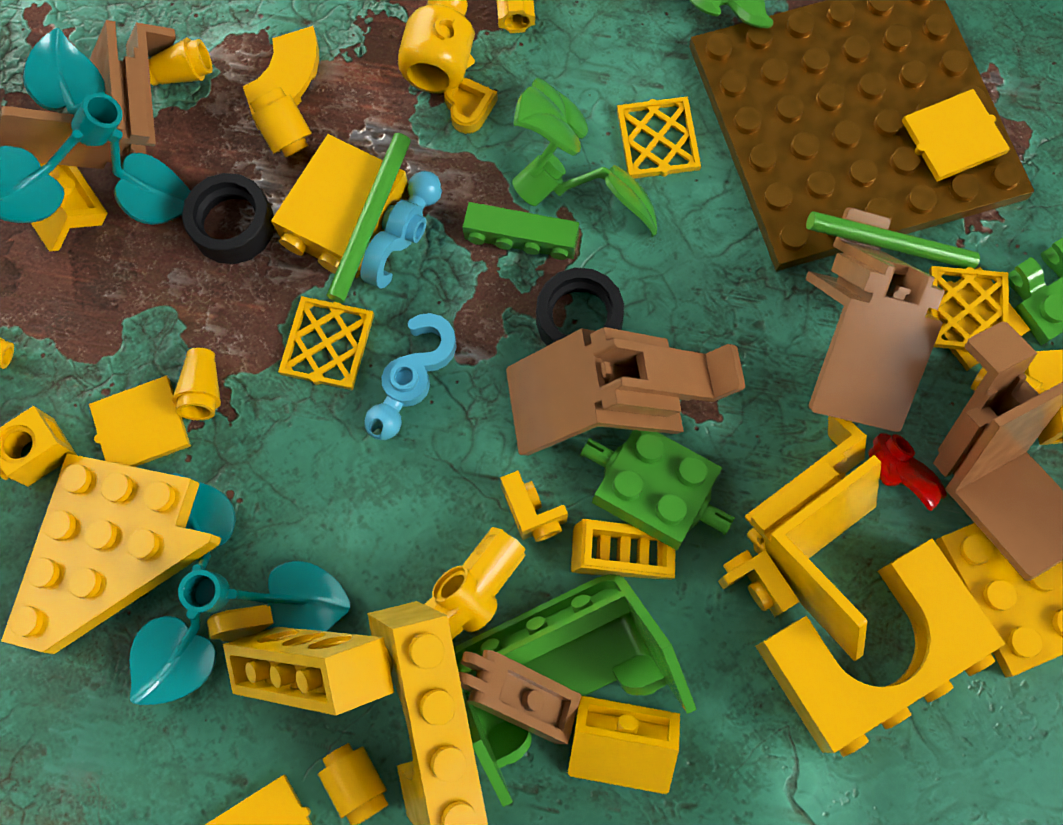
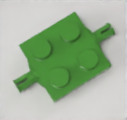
M633 430L627 441L619 446L615 452L589 438L580 456H584L605 468L603 481L594 494L591 503L677 551L688 531L696 526L699 521L726 535L735 519L734 516L732 517L709 504L712 486L723 467L658 432Z

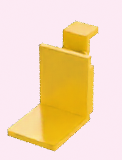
M828 416V436L837 447L746 514L745 519L753 526L748 531L747 537L753 543L757 554L764 550L767 551L803 607L854 661H857L864 655L868 621L809 558L876 508L881 461L873 455L846 476L848 471L865 459L867 435L852 421Z

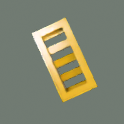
M582 519L574 525L571 556L572 573L602 576L616 574L622 577L668 580L675 578L676 550L631 524ZM593 537H598L596 559L592 558ZM611 538H617L616 561L610 560ZM631 539L637 540L636 563H630ZM650 541H657L656 566L649 565Z

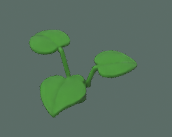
M537 77L532 82V86L528 87L520 95L516 105L513 124L514 126H520L540 134L550 143L541 155H538L513 178L512 184L516 192L525 202L531 206H537L553 191L558 196H561L568 189L597 178L604 179L607 187L618 200L639 217L650 229L653 238L657 234V221L652 202L642 186L619 166L613 165L610 169L601 167L563 182L562 176L566 174L565 167L553 153L558 147L572 156L577 155L581 149L579 138L583 139L587 135L588 126L583 114L570 99L558 92L549 83Z

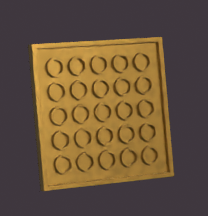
M825 0L770 15L769 17L773 20V26L770 28H756L746 23H740L691 37L689 48L776 271L842 253V251L833 247L836 236L806 228L807 218L812 211L842 218L845 209L851 207L885 216L890 219L888 230L909 234L1027 200L1034 193L1031 182L946 0ZM974 89L989 115L996 117L994 123L1010 150L1007 154L937 182L922 155L915 153L916 145L903 125L902 119L906 115Z

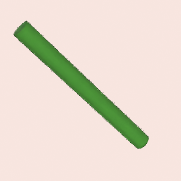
M394 133L327 292L326 296L335 302H345L411 143L410 138L402 133Z
M815 211L809 214L806 222L808 230L962 268L972 267L975 269L980 261V255L975 251Z

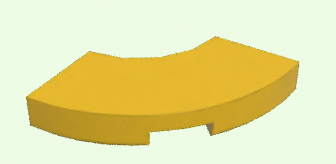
M313 26L272 38L274 53L269 67L258 79L243 86L252 115L255 112L250 102L278 87L283 89L286 96L291 95L297 106L301 103V96L308 88L311 80H315L319 65V45Z

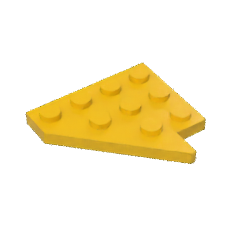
M67 453L1 642L43 653L55 654L219 546L220 537L186 528L200 483L186 477Z
M975 523L935 540L942 553L1006 643L993 652L1005 678L1013 677L1063 655V561L1031 581H1026Z

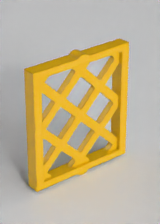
M688 96L663 100L651 99L647 102L617 105L627 172L634 179L659 175L665 177L668 174L698 171L701 169ZM678 107L671 118L659 110L660 108ZM636 111H648L641 121L629 114ZM683 112L686 127L676 122ZM653 116L666 123L658 133L646 125ZM626 121L636 127L629 136ZM671 127L683 134L676 145L663 137ZM641 131L653 138L646 148L633 141ZM688 139L691 154L681 149ZM659 142L671 150L664 160L651 153ZM630 147L640 153V156L634 163L632 162ZM676 154L688 161V164L672 166L668 163ZM645 158L658 165L656 168H638Z
M940 266L930 267L929 275L935 277L933 285L937 286L938 284L947 293L943 296L938 310L929 308L930 315L937 318L938 314L947 323L940 329L934 347L959 349L968 352L965 349V344L970 337L990 328V325L999 318L1000 322H1007L1009 324L1008 272L974 270L972 267H967L966 269ZM941 276H960L963 281L952 288ZM974 279H993L996 283L985 291ZM967 284L979 295L970 305L958 294ZM998 288L999 304L990 296ZM950 298L963 309L954 318L941 307ZM983 301L996 312L987 321L974 310ZM967 314L980 326L970 335L958 324ZM952 328L963 341L944 340L941 336Z
M301 296L278 373L283 376L311 381L315 385L325 384L353 390L375 315L374 312L342 305L338 302L332 303ZM315 306L329 309L331 312L316 320L310 308ZM349 313L358 315L362 319L347 327L340 315ZM304 314H306L311 324L300 330ZM335 318L342 330L327 338L320 326ZM363 326L357 344L351 333ZM316 330L322 342L307 349L301 337ZM346 336L353 348L338 356L331 344ZM297 342L303 353L291 359ZM327 348L333 360L318 368L312 355ZM354 356L349 374L342 362ZM307 359L313 369V372L307 374L293 371L292 367ZM338 366L345 378L342 380L324 377L323 373Z

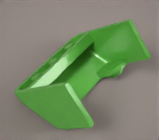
M608 574L597 577L454 648L458 672L468 673L473 676L476 675V671L460 663L463 653L467 651L482 656L483 650H492L570 688L582 696H586L616 680L622 689L631 695H650L668 685L687 714L697 710L672 644L627 581L620 575ZM462 689L473 749L502 806L505 807L513 803L500 768L515 763L522 758L531 745V733L469 704L467 700L470 692Z

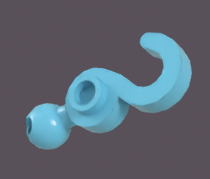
M421 171L415 173L410 178L408 184L409 199H401L396 205H390L385 211L382 219V229L385 231H380L374 236L362 260L360 273L361 279L364 282L380 289L385 288L391 282L393 276L392 273L384 270L390 253L401 251L411 245L412 242L417 243L423 236L426 228V218L423 217V209L425 206L435 204L442 194L440 180L433 172Z
M432 313L419 314L408 321V327L413 336L434 333L441 338V343L432 352L413 353L391 361L384 368L381 379L382 387L387 397L383 403L372 406L367 411L364 420L365 429L373 438L378 440L393 438L399 432L402 424L399 413L401 408L414 406L427 396L430 388L427 371L439 370L453 359L457 348L455 332L450 323L442 316ZM382 428L380 435L373 434L376 429Z

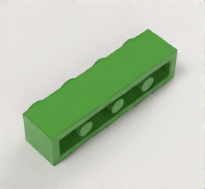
M469 202L463 223L464 238L474 244L482 245L488 243L504 250L515 248L531 255L541 253L551 255V257L558 260H565L567 258L574 259L579 236V222Z

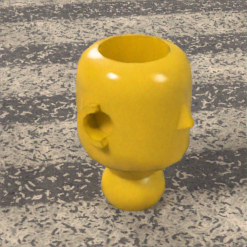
M428 0L427 5L419 7L409 17L399 48L398 67L402 76L412 86L429 93H444L446 90L455 89L463 81L466 69L475 63V59L470 54L475 31L470 21L465 17L468 7L467 0Z

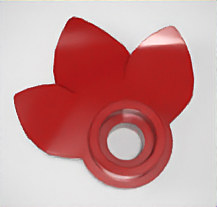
M880 433L873 439V447L868 451L869 458L875 455L881 461L880 480L887 486H897L902 483L922 501L929 511L936 508L940 499H944L947 496V492L935 473L913 457L915 451L910 443L897 434L891 436L886 433Z

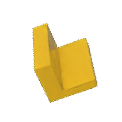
M57 165L48 174L63 187V201L56 212L50 217L31 223L49 251L60 250L70 228L102 226L108 214L76 166Z
M581 695L577 710L568 775L575 778L655 793H669L679 753L680 713Z

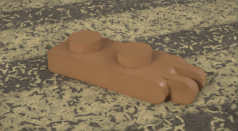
M483 650L482 656L467 651L463 653L460 663L476 671L475 676L459 672L461 688L470 692L467 700L469 704L554 744H568L581 694L498 652Z

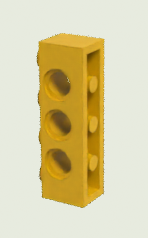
M274 627L223 644L232 693L235 695L337 716L394 693L391 678L393 662L388 649L385 647L384 637Z

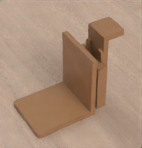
M106 20L91 54L90 61L97 67L104 80L105 94L114 98L122 109L123 117L116 128L123 133L119 141L121 167L124 159L129 154H146V146L154 147L156 145L148 56L152 57L173 45L176 35L175 30L172 28L136 22L126 44L127 56L121 61L118 60L115 21ZM3 106L0 110V147L13 146L25 149L32 153L39 163H47L73 132L71 121L74 115ZM110 141L101 146H87L78 142L58 165L104 169L106 163L111 162Z
M851 207L845 209L842 217L843 219L887 230L890 225V219L885 216ZM835 237L833 247L843 252V254H836L831 269L833 273L838 275V278L808 271L805 279L844 306L808 406L814 413L899 432L904 425L943 324L941 320L930 315L927 311L928 308L938 310L945 290L933 285L935 277L881 251V247Z
M1000 322L970 337L965 344V349L981 364L987 373L938 448L939 454L933 464L945 478L954 474L945 490L1026 581H1031L1063 561V490L1027 453L1063 405V382L1038 394L1025 381L1027 376L1024 374L1037 355V352L1007 322Z
M607 327L597 331L581 328L508 366L506 369L518 453L526 456L597 426L679 434L684 432L679 400L689 401L693 399L714 402L745 388L743 371L736 345L726 344L703 354L670 348L666 338Z

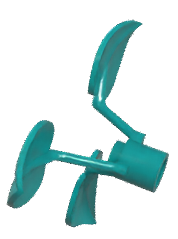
M60 28L51 30L31 50L23 69V83L30 97L40 107L51 111L66 108L69 114H73L74 117L71 121L73 132L42 167L37 158L25 149L13 146L0 147V219L14 223H33L50 217L60 207L64 198V189L57 180L48 174L57 167L78 142L87 146H101L107 141H110L112 172L116 177L120 178L115 185L114 196L121 209L132 219L151 225L163 224L182 216L184 201L191 192L189 188L168 166L147 154L131 153L124 159L121 167L119 141L123 133L116 129L123 117L120 105L114 98L105 94V83L102 75L90 59L67 39Z
M177 473L171 474V475H176V476L185 477V476L180 475V474H177ZM200 483L186 528L220 537L221 541L219 546H217L220 547L230 539L236 523L235 510L231 501L224 493L212 486ZM208 552L200 558L198 564L192 567V572L188 573L181 580L178 588L179 600L188 609L186 616L190 619V627L178 617L164 616L150 620L135 636L129 658L131 674L130 701L138 705L168 703L191 694L208 680L216 663L217 651L211 640L196 635L201 627V613H216L227 605L229 599L268 603L267 606H270L274 622L267 629L287 627L328 632L350 611L351 602L346 591L327 571L303 561L286 562L275 567L268 578L270 594L230 589L228 581L222 575L206 571L211 558V553Z

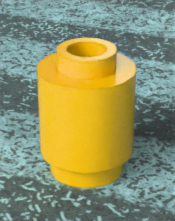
M281 87L275 88L250 102L255 112L252 118L273 154L282 151L285 158L309 146L305 138L311 135L312 132L292 96H286Z
M347 743L322 759L326 768L320 771L318 776L341 819L347 817L350 825H359L389 805L383 794L387 789L364 747L353 750L350 743Z

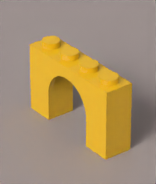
M933 538L878 570V573L908 616L915 637L912 661L905 673L895 682L884 687H877L862 683L847 674L837 663L807 615L755 646L822 753H836L839 751L842 757H845L859 750L869 742L865 733L880 724L886 730L901 723L912 714L908 706L922 697L929 703L945 695L954 688L949 681L963 671L968 676H972L989 667L996 661L991 653L1006 644Z
M418 601L367 613L371 635L384 637L385 647L391 655L393 662L391 678L403 708L411 743L413 761L397 765L407 817L413 825H488L448 616Z

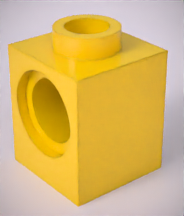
M32 406L0 427V477L3 480L10 478L29 487L62 465L67 453L77 455L55 419L35 406ZM32 441L30 452L21 458L22 449Z

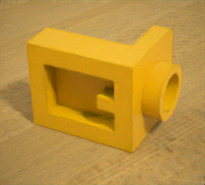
M519 470L500 477L502 492L522 540L533 536L535 542H540L562 532L560 525L566 523L568 519L565 505L537 515L535 510L542 508V504L533 482L524 483Z
M746 550L723 565L727 574L718 581L722 589L724 590L747 575L752 582L748 585L752 598L761 610L766 611L770 609L774 617L800 602L766 550L754 557Z

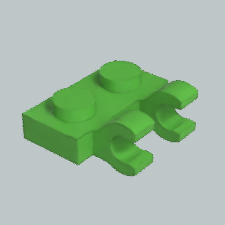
M1063 238L1053 243L1052 247L1041 253L1043 261L1060 279L1046 286L1043 270L1032 257L1017 265L1015 270L1009 273L1010 287L1023 300L1014 309L1031 329V333L1041 346L1063 333Z

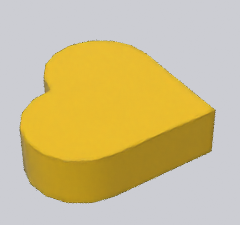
M465 77L455 89L444 91L445 104L450 110L452 125L457 131L464 134L478 131L498 101L497 91Z
M267 605L226 610L211 615L207 620L210 639H221V641H234L259 633L274 623L271 608Z

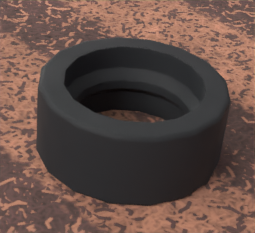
M221 173L207 177L193 187L184 201L182 219L185 231L204 256L218 263L238 264L251 260L265 250L273 237L274 226L271 220L274 215L271 205L259 186L245 176ZM230 199L249 201L254 208L255 216L248 229L240 235L222 240L213 239L205 232V219L211 209L219 203Z
M575 267L558 272L545 283L537 297L536 325L541 340L546 346L567 336L561 333L555 326L552 316L557 300L563 295L572 292H588L600 298L607 310V321L604 327L622 330L624 301L620 290L608 276L594 269Z

